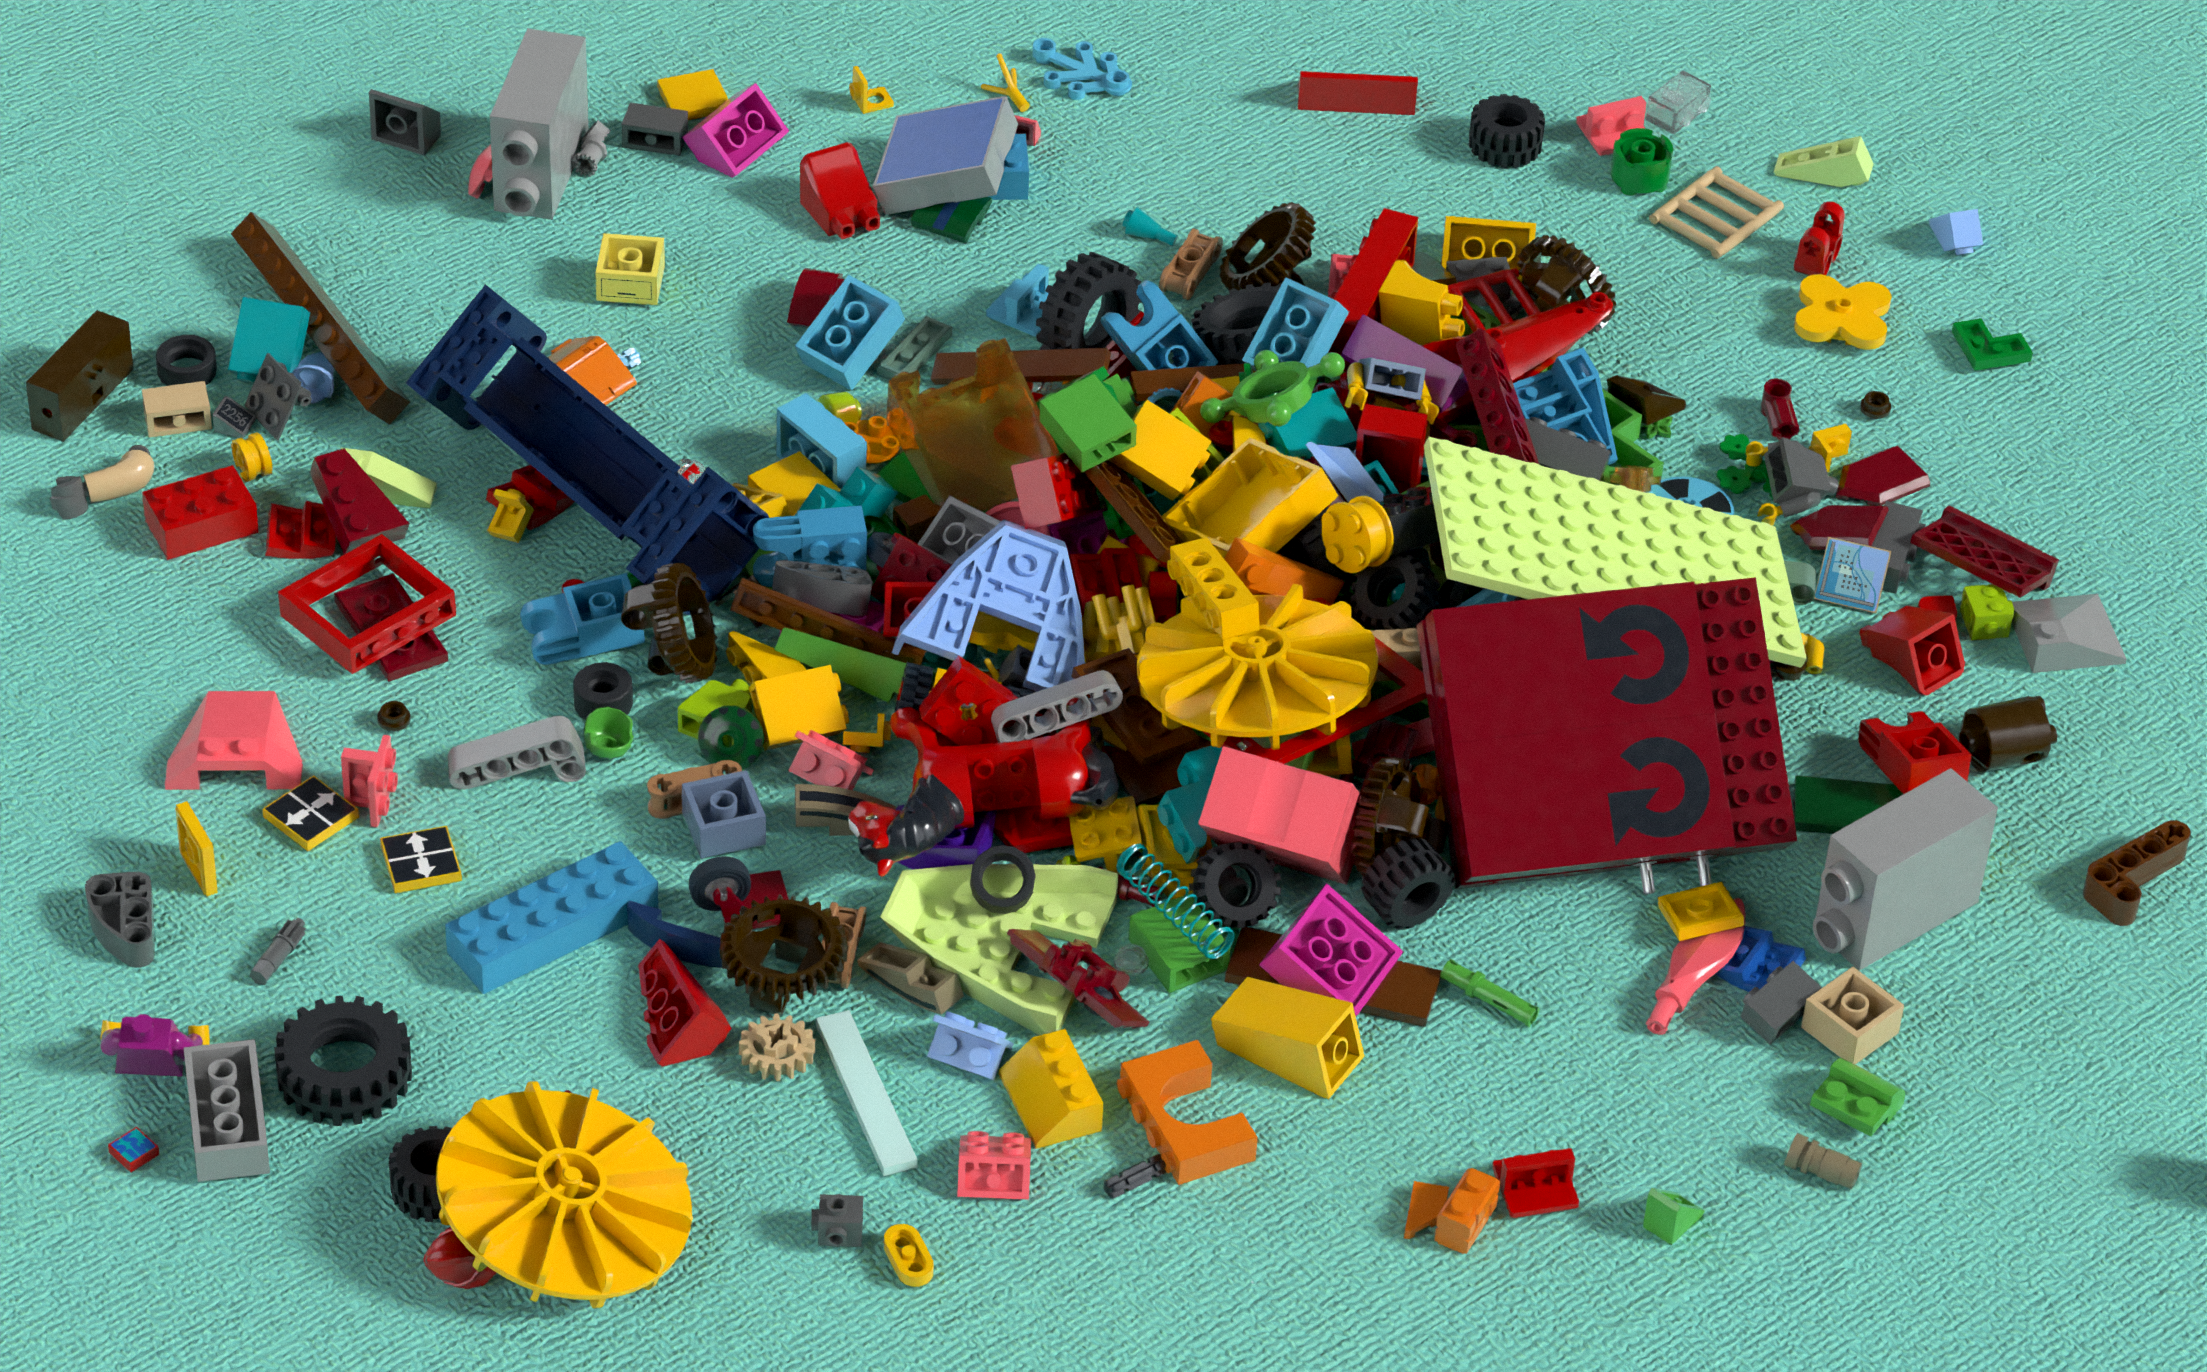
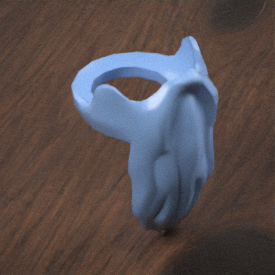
M321 352L307 355L300 361L298 367L292 373L301 382V387L311 392L312 404L332 396L334 391V367Z

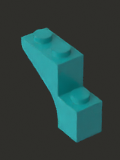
M857 466L840 492L817 483L798 511L862 505L864 516L871 515L881 518L898 492L880 475Z
M1211 745L1186 753L1177 769L1178 779L1182 787L1166 791L1157 807L1160 822L1167 827L1173 838L1175 850L1182 855L1186 864L1197 860L1199 850L1204 847L1207 841V833L1199 826L1198 822L1222 747L1216 748Z

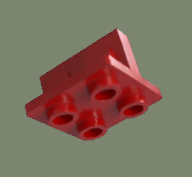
M1572 1148L1516 1155L1493 1161L1492 1168L1496 1178L1500 1181V1190L1510 1217L1518 1218L1579 1207V1199L1572 1183L1576 1159Z

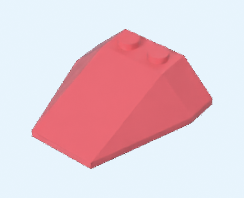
M208 691L167 761L165 790H199L201 771L265 770L267 789H293L300 785L303 768L302 759L275 691Z

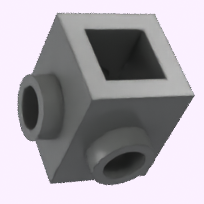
M820 1194L819 1209H812L811 1231H818V1245L861 1247L863 1196Z

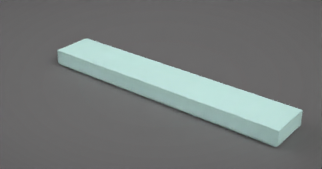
M847 1010L816 1018V1028L883 1176L917 1168L916 1155L850 1011Z

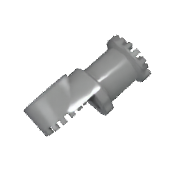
M599 120L592 125L582 138V151L575 154L571 160L573 161L572 165H574L573 169L576 168V172L579 171L581 176L582 174L584 176L588 174L589 177L594 175L598 169V162L603 161L608 154L606 145L602 141L605 140L604 138L608 136L607 134L611 130Z

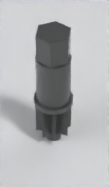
M296 918V920L293 919L292 921L288 919L280 931L273 937L272 943L260 957L249 975L255 983L265 985L286 957L294 951L296 945L306 934L304 932L306 928L303 927L305 922L301 918Z

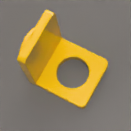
M858 66L853 67L852 83L849 84V90L852 99L855 100L863 114L894 106V101L885 87L868 90V82ZM880 96L884 100L880 103H871L868 101V98Z

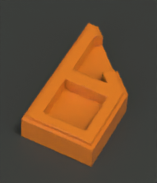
M1414 1181L1404 1239L1415 1237L1416 1232L1428 1226H1436L1437 1215L1448 1199V1186Z

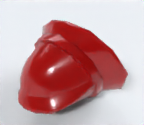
M448 1227L439 1234L427 1249L423 1258L425 1266L436 1278L453 1287L472 1289L483 1286L496 1274L489 1267L478 1272L472 1266L475 1256L464 1246L451 1227Z

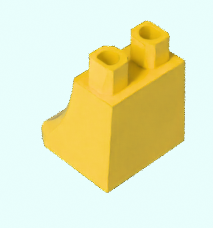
M1396 260L1379 290L1382 325L1420 345L1449 337H1462L1465 331L1464 321L1450 318V315L1459 316L1463 306L1462 296L1448 293L1447 285L1421 276L1404 260Z

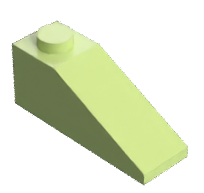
M1858 136L1780 153L1774 173L1779 177L1836 187L1858 186L1869 181L1873 161L1862 137Z
M345 448L393 504L421 508L431 507L437 489L436 482L375 452Z

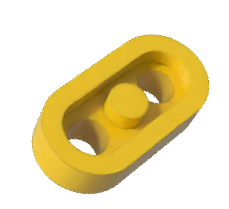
M896 1224L888 1228L884 1234V1251L899 1280L911 1287H919L929 1283L933 1277L934 1262L918 1230L908 1224Z

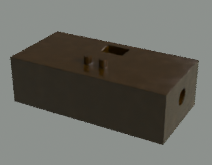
M96 310L26 381L32 430L64 442L130 374L134 368L128 321Z

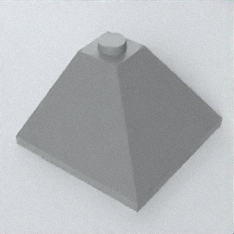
M2098 594L2012 602L2014 607L2012 625L2033 673L2126 664L2127 659Z

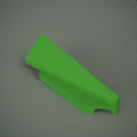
M789 628L782 629L774 649L813 668L831 665L832 672H836L841 681L886 702H890L894 695L898 693L906 663ZM933 671L932 683H931V686H930V691H931L932 688H933L934 678H935V674H936L934 671Z

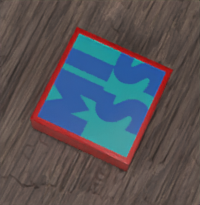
M138 1127L133 1128L108 1144L109 1153L130 1173L160 1155L159 1146Z

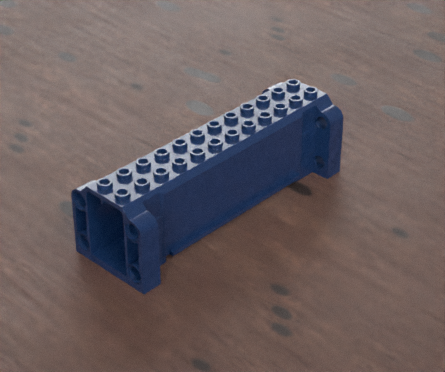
M485 284L406 381V384L464 429L474 430L483 424L622 541L626 536L640 546L641 550L626 569L643 584L655 581L654 574L658 573L657 568L671 563H684L691 568L692 572L696 573L697 580L701 581V588L706 591L705 597L707 602L719 599L759 550V546L753 538V527L758 520L769 518L768 514L710 467L706 468L694 484L678 472L681 467L541 353L540 351L545 346L547 340L546 333ZM513 345L516 348V353L497 376L494 374L491 376L494 380L482 395L476 398L471 395L508 348ZM690 611L683 612L686 615H691Z

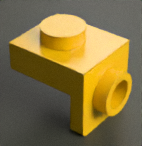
M495 489L493 496L500 503L487 531L493 537L519 543L534 509L525 500L526 496L523 493L514 489H508V491Z
M878 713L877 733L843 731V745H850V750L854 752L870 753V746L884 747V740H891V726L889 724L890 721L886 720V714Z

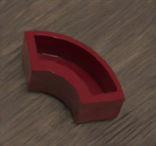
M805 268L801 272L795 286L787 323L793 326L809 328L845 279H842L843 274Z

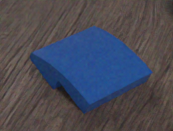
M1745 926L1742 941L1735 954L1715 974L1726 982L1747 992H1750L1755 987L1761 989L1768 983L1766 981L1768 976L1777 967L1781 966L1784 969L1792 961L1801 967L1806 960L1805 948L1774 942L1772 931Z

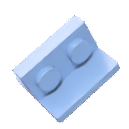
M948 1011L945 1017L935 1014L932 1021L939 1024L927 1057L994 1080L1005 1048L1012 1050L1014 1043L1005 1039L1007 1033L980 1022L977 1028H974V1021Z

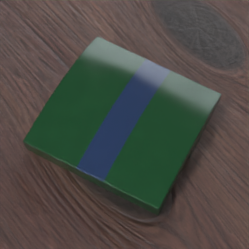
M983 197L960 202H946L916 209L910 221L913 227L967 244L976 224L981 225L992 203V198Z

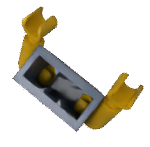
M1376 358L1359 359V362H1354L1348 367L1347 381L1349 393L1345 403L1347 408H1350L1351 404L1354 403L1360 406V410H1363L1368 393L1375 395L1377 392L1384 397L1415 400L1416 404L1421 406L1417 413L1428 414L1427 420L1431 425L1439 413V407L1431 402V396L1424 380L1425 368Z

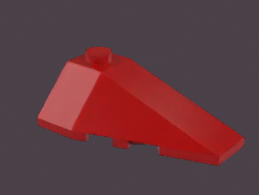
M659 939L638 964L641 994L647 998L648 1009L644 1012V1020L650 1024L651 1031L646 1036L647 1046L657 1064L667 1066L710 1055L726 1039L728 1032L732 1028L717 1004L668 945Z

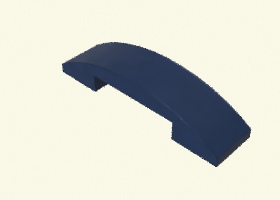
M629 901L627 905L628 930L640 941L652 948L661 939L681 961L707 967L722 968V959L720 958L719 951L720 937L662 921L661 909Z

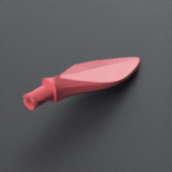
M1736 898L1733 900L1743 914L1744 926L1683 940L1674 948L1666 979L1655 992L1657 1003L1646 1021L1647 1029L1652 1033L1658 1035L1665 1034L1675 1012H1683L1690 998L1702 984L1724 967L1733 957L1742 941L1745 928L1746 913L1742 899Z

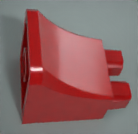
M850 142L811 152L802 158L800 162V203L828 236L837 234L843 240L852 237L855 229L862 226L869 232L879 229L880 215L877 211V199L867 181L858 152Z
M1906 605L1896 612L1885 614L1881 621L1872 626L1866 625L1859 631L1862 645L1870 648L1872 657L1896 670L1918 694L1929 695L1958 678L1964 672V656L1955 617L1952 613Z

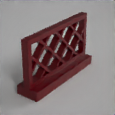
M1950 505L1944 508L1940 519L1914 533L1910 540L1911 544L2019 598L2037 587L2042 590L2049 588L2059 559Z

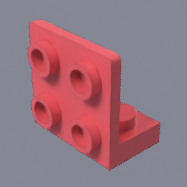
M971 1131L967 1135H961L957 1197L1029 1200L1031 1138H1024L1023 1134L1015 1132L1004 1133L1003 1137L989 1136L987 1132Z

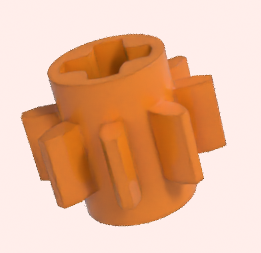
M1430 764L1416 766L1413 772H1416V778L1421 786L1420 804H1431L1435 799L1438 800V797L1441 795L1438 769Z

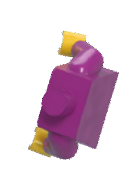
M140 1014L136 1017H124L122 1022L102 1021L100 1035L101 1050L108 1056L117 1054L116 1074L183 1077L185 1063L184 1047L210 1044L209 1025L188 1026V1036L178 1030L173 1020L151 1018L146 1014Z

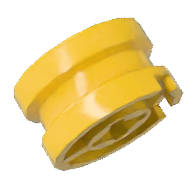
M256 432L248 435V439L244 440L241 437L232 440L233 459L236 467H240L243 471L240 472V476L245 482L256 479V475L264 477L272 474L271 456L261 434Z

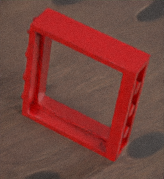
M383 534L278 591L280 616L351 674L358 672L456 616L454 590ZM382 564L424 596L350 639L309 606Z

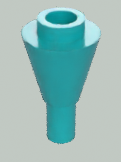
M1136 207L1134 211L1129 210L1122 223V226L1126 228L1125 234L1158 239L1171 246H1174L1178 235L1161 228V225L1139 207Z

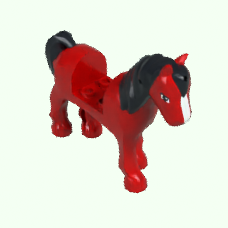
M1079 698L1069 700L1067 706L1076 704ZM911 707L898 709L891 716L889 723L897 738L909 740L918 751V762L913 775L912 792L907 803L900 811L874 802L862 801L849 813V828L858 837L860 853L864 859L877 865L878 875L883 877L887 875L894 863L915 857L921 852L933 848L952 833L953 830L974 828V812L1037 805L1040 819L1045 820L1077 817L1087 807L1096 810H1106L1116 801L1119 784L1113 762L1106 753L1102 752L1104 746L1102 729L1090 726L1092 718L1063 727L1058 733L1056 730L1048 732L1045 737L1041 738L1034 737L1023 741L959 746L941 732L937 733L935 728L924 722L919 711Z

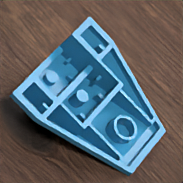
M1584 347L1558 356L1550 370L1513 383L1524 418L1536 417L1545 421L1547 427L1558 431L1560 428H1564L1574 432L1577 435L1576 438L1587 442L1589 440L1599 441L1607 446V450L1611 451L1608 465L1618 460L1599 373Z

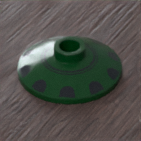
M726 705L714 709L704 718L698 732V743L704 758L710 764L722 760H731L737 762L743 770L751 766L760 756L764 745V733L760 722L750 711L739 706ZM724 735H730L733 738L734 743L732 746L725 745L723 742Z

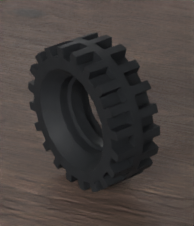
M1090 252L1089 255L1081 253L1078 254L1077 262L1072 259L1066 262L1067 269L1064 272L1060 270L1056 272V282L1053 286L1048 285L1045 290L1049 294L1046 301H1041L1039 309L1043 310L1042 317L1036 319V326L1041 328V332L1036 335L1037 341L1043 344L1040 350L1105 348L1113 339L1102 326L1101 317L1109 312L1119 313L1130 323L1140 312L1138 306L1142 302L1136 292L1141 281L1135 279L1137 273L1129 269L1128 266L1095 252ZM1102 295L1101 306L1095 322L1084 336V326L1089 310Z
M1263 283L1261 287H1254L1251 284L1246 285V289L1239 291L1234 288L1229 290V294L1225 296L1219 294L1214 296L1212 303L1204 302L1201 305L1202 310L1194 312V319H1191L1192 327L1218 360L1216 365L1245 363L1242 359L1282 283L1276 287L1271 286V283Z
M335 996V1003L325 1004L323 999L315 1001V1008L310 1011L304 1006L297 1010L298 1019L296 1021L287 1018L284 1022L285 1033L278 1032L276 1036L277 1047H274L279 1092L283 1091L286 1104L291 1105L295 1103L296 1113L303 1117L307 1112L313 1114V1122L321 1124L324 1118L333 1119V1126H342V1119H353L354 1125L363 1123L362 1116L371 1114L374 1119L381 1117L382 1107L386 1105L393 1109L398 1105L397 1094L406 1095L408 1091L407 1081L412 1080L410 1037H407L405 1023L398 1024V1015L395 1011L391 1010L386 1014L383 1013V1003L375 1001L372 1006L364 1004V997L356 996L354 1002H344L343 996ZM338 1041H358L369 1045L376 1052L371 1062L362 1068L349 1072H331L319 1068L310 1059L313 1052L319 1047Z

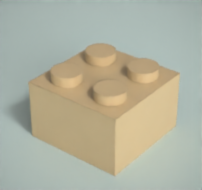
M1851 967L1806 999L1801 1028L1840 1058L1857 1064L1899 1033L1904 1004L1856 968Z

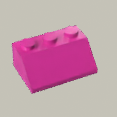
M754 83L735 93L682 138L699 162L733 178L785 136L789 130L757 83Z

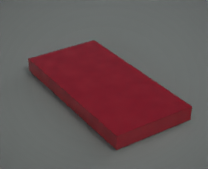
M394 573L334 593V602L356 635L413 604V601ZM430 630L380 658L375 663L387 681L390 682L447 662L448 652L433 630Z

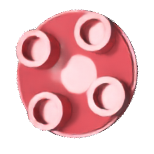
M491 144L477 157L470 172L468 194L476 199L479 198L484 189L485 183L483 181L490 182L493 178Z

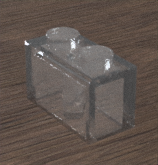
M1682 70L1649 96L1646 120L1673 135L1676 134L1683 127H1687L1698 115L1708 110L1711 103V84Z

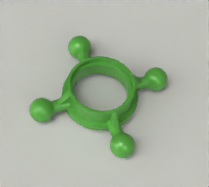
M1260 351L1254 358V367L1257 371L1247 376L1236 386L1232 397L1224 400L1217 398L1205 400L1200 408L1201 416L1206 422L1217 423L1224 418L1226 412L1232 410L1247 417L1251 422H1269L1274 426H1284L1290 421L1291 415L1310 400L1318 377L1325 375L1329 378H1335L1343 373L1345 368L1344 359L1339 354L1331 352L1325 354L1319 364L1307 368L1304 363L1297 361L1279 363V359L1273 351ZM1281 389H1285L1284 391H1282V392H1280V393H1278V394H1275V395L1270 396V397L1263 398V397H1265V396H1267V395H1269V394H1271V393H1273V392H1275V391H1278V390H1281Z

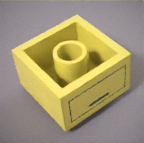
M603 233L595 272L596 301L657 305L665 268L664 238Z

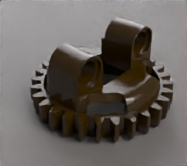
M1293 202L1288 204L1282 203L1279 207L1273 206L1271 211L1265 210L1261 217H1256L1252 224H1247V228L1243 232H1239L1240 236L1233 240L1232 247L1226 250L1227 256L1222 258L1223 264L1220 266L1221 272L1219 277L1222 279L1221 282L1228 290L1236 288L1237 291L1246 289V285L1251 284L1254 287H1261L1263 283H1271V286L1276 287L1278 284L1283 283L1285 277L1305 286L1302 278L1293 268L1311 258L1312 251L1310 245L1311 240L1314 239L1312 233L1316 231L1314 217L1299 203L1294 204ZM1261 239L1265 243L1263 249L1252 262L1248 263L1245 260L1246 255Z
M1543 235L1533 239L1521 250V253L1518 255L1520 260L1517 262V265L1521 268L1519 270V275L1522 276L1521 283L1529 287L1527 292L1533 295L1535 298L1533 301L1541 312L1585 299L1586 297L1580 288V283L1586 279L1592 293H1605L1613 302L1611 313L1589 331L1588 334H1591L1593 331L1597 333L1600 329H1603L1615 313L1616 301L1613 300L1615 293L1610 291L1612 284L1606 282L1607 274L1601 273L1599 270L1600 265H1595L1591 260L1592 257L1588 258L1584 254V249L1578 250L1575 248L1574 242L1567 244L1565 238L1558 240L1555 235L1550 237ZM1541 256L1551 257L1548 263H1541Z
M684 563L663 565L661 568H657L658 573L654 574L655 581L634 587L625 594L621 621L625 627L632 630H643L653 627L655 636L650 642L647 662L651 672L661 676L675 673L676 676L680 675L681 681L685 680L686 684L708 679L716 668L715 662L718 659L716 656L718 651L716 640L718 638L714 631L716 626L713 624V614L709 608L710 602H707L705 597L706 591L702 590L701 581L697 580L696 573L692 572L689 566H686ZM690 611L694 626L695 639L691 640L687 636L683 619V612Z
M1397 757L1382 758L1374 764V769L1369 771V778L1364 780L1365 786L1360 791L1359 803H1356L1358 808L1356 815H1354L1356 818L1355 826L1352 828L1354 830L1352 843L1355 845L1352 851L1355 855L1354 863L1357 865L1358 872L1363 877L1367 874L1366 870L1374 863L1378 855H1381L1388 847H1392L1402 840L1407 841L1409 838H1416L1418 840L1422 838L1429 842L1438 854L1443 853L1450 824L1431 817V814L1428 813L1429 807L1420 804L1421 786L1416 778V772H1413L1414 766L1410 765L1409 760ZM1389 783H1391L1392 790L1387 788ZM1375 832L1383 833V845L1376 855Z
M779 894L777 900L772 901L765 896L764 903L761 904L752 900L751 909L741 906L740 915L732 914L730 922L725 923L724 932L721 934L719 951L720 958L722 959V969H727L728 979L735 978L736 987L745 984L746 993L749 994L750 1007L781 1016L785 1011L787 1003L790 1001L791 994H796L802 1000L804 999V991L808 990L809 993L815 996L817 995L818 986L827 989L828 980H837V972H843L844 962L847 961L848 941L845 936L844 926L840 925L839 917H832L830 908L821 910V904L818 901L810 905L808 897H805L802 901H796L793 894L790 900H785ZM775 915H780V923L777 926L762 931H753L754 921L757 920L758 923L774 919ZM821 933L825 937L827 944L830 943L827 952L818 939ZM773 943H775V956L777 959L800 965L795 973L788 974L761 966Z

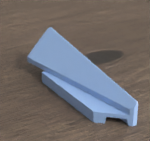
M1312 442L1305 444L1348 502L1358 496H1368L1378 502L1383 501V496L1385 495L1349 448L1317 445ZM1415 549L1407 551L1406 553L1412 555Z

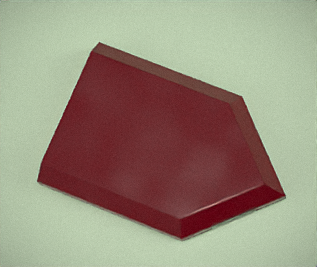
M1897 445L1844 465L1836 498L1849 500V497L1867 500L1868 505L1882 506L1885 505L1886 501L1892 502L1930 487V480L1928 474Z
M1827 505L1795 521L1790 525V529L1803 539L1804 544L1810 550H1826L1828 537L1872 546L1889 509L1887 506Z

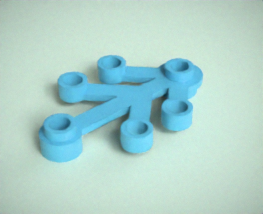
M1039 38L1033 42L1032 55L1036 62L1040 64L1053 62L1071 70L1061 72L1047 71L1044 74L1043 82L1047 89H1058L1061 86V82L1074 81L1068 85V97L1073 100H1081L1085 97V93L1106 91L1111 95L1121 96L1128 93L1132 88L1129 74L1118 69L1117 55L1115 53L1104 52L1100 55V67L1107 71V73H1104L1097 68L1093 56V45L1089 42L1082 41L1076 44L1075 56L1082 60L1083 63L1056 52V43L1049 38ZM1088 79L1095 80L1094 82H1086V83H1082V82L1078 81V80H1088Z

